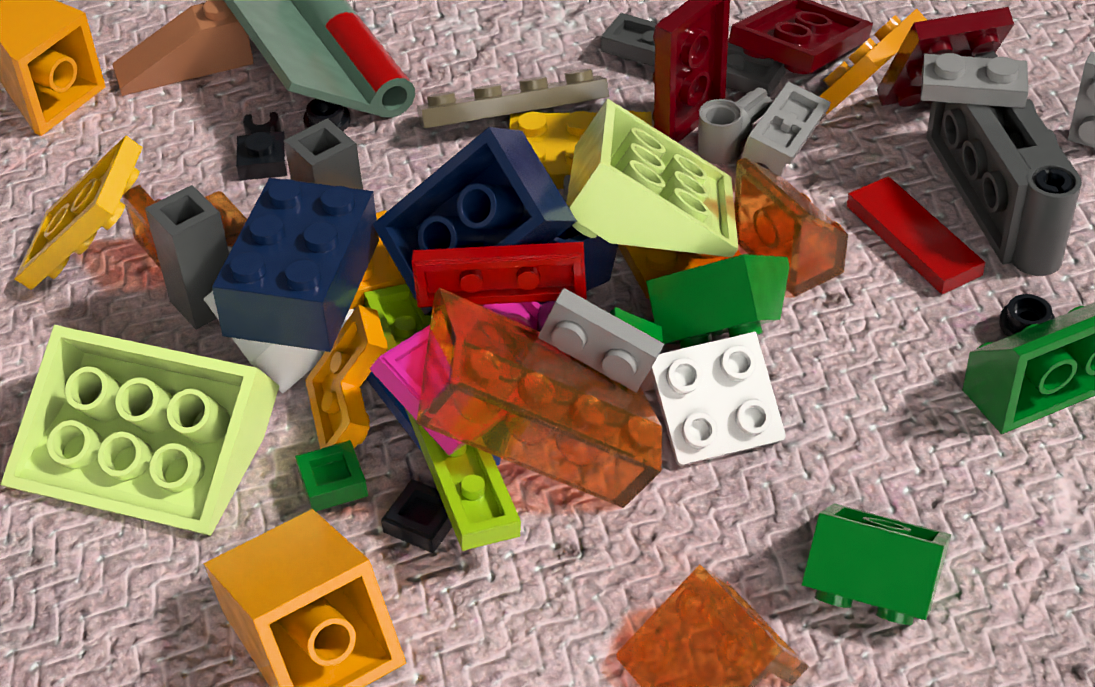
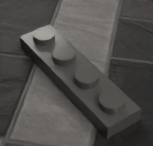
M620 13L601 36V52L655 67L653 34L655 25L658 23ZM728 43L726 88L745 94L754 91L756 88H763L767 91V96L769 97L786 73L784 64L770 58L759 59L748 56L743 52L744 48Z

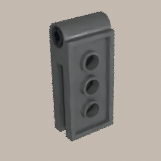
M995 51L975 55V57L981 58L998 57ZM1027 99L1025 108L932 101L926 139L1002 265L1013 263L1020 271L1035 276H1046L1057 272L1063 263L1082 180L1058 145L1054 132L1047 129L1036 113L1033 102Z

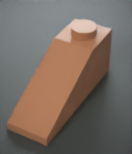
M207 0L205 3L190 6L113 62L112 65L121 94L124 96L252 65L254 61L249 36L224 0Z

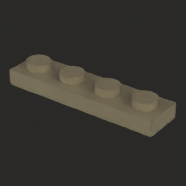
M582 69L564 73L565 81L547 83V77L545 76L523 79L519 81V89L502 91L501 84H493L473 88L474 96L456 99L455 92L433 94L427 96L428 104L417 106L419 122L426 129L608 98L607 78L599 75L593 76L592 69Z

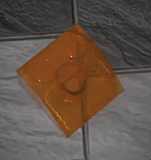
M746 157L738 160L736 164L734 199L738 245L749 255L788 257L790 269L786 290L794 297L844 273L848 234L842 226L832 221L811 202L808 196L800 193L783 177Z

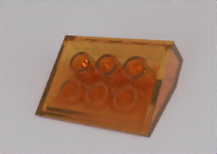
M439 288L434 294L416 424L622 508L661 472L662 425L641 387L636 393L538 338L539 331Z

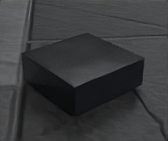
M413 479L410 480L381 519L383 533L431 553L436 551L452 528L438 490Z

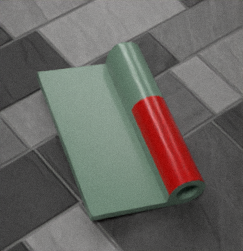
M224 0L287 91L386 118L401 115L413 104L415 87L346 0Z

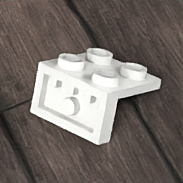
M756 332L661 353L642 383L643 391L656 389L675 462L679 466L778 443L786 437Z

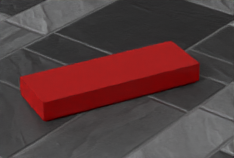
M889 176L848 193L847 207L940 294L949 292L983 276L986 262Z
M584 242L413 250L412 268L418 308L556 301L564 288L583 299H587Z

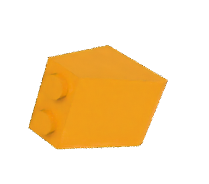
M0 0V82L34 133L40 136L44 135L106 88L85 12L56 0Z
M314 509L203 563L225 617L270 687H364L406 664L370 560Z

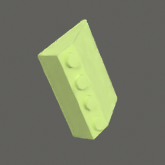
M607 98L575 145L566 202L577 220L572 226L587 237L596 238L598 235L611 244L732 258L739 248L731 176Z
M54 325L0 485L211 536L264 439L280 386L256 367Z

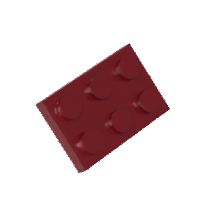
M688 0L655 25L653 41L655 43L653 82L655 90L652 118L654 128L677 143L698 127L699 109L704 103L714 99H725L730 0Z
M782 0L733 24L728 43L744 48L743 52L748 56L759 59L770 58L784 64V68L790 72L811 74L866 42L870 38L873 23L811 0Z
M1009 7L914 22L877 88L881 106L898 103L900 107H910L922 102L921 79L924 54L941 55L954 53L960 56L975 57L976 54L992 51L996 53L1014 26Z

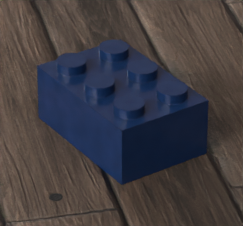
M488 127L372 225L417 301L412 268L413 250L550 243L576 223L577 220L523 131ZM458 306L424 307L421 310L424 315L447 314Z
M269 178L212 286L222 335L230 338L331 352L379 242V235L372 225L377 220L373 191L345 186L300 182L291 179Z

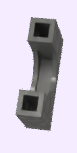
M328 118L284 139L291 180L363 190L357 144ZM191 185L146 207L145 211L169 300L197 330L217 319L204 301V298L213 291L212 286L232 247L227 246L220 212Z

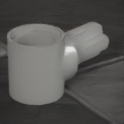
M756 88L754 91L748 92L737 102L727 99H714L704 103L699 109V156L707 162L714 164H726L736 160L741 153V142L752 131V124L762 117L773 103L772 99L767 96V91L763 88Z

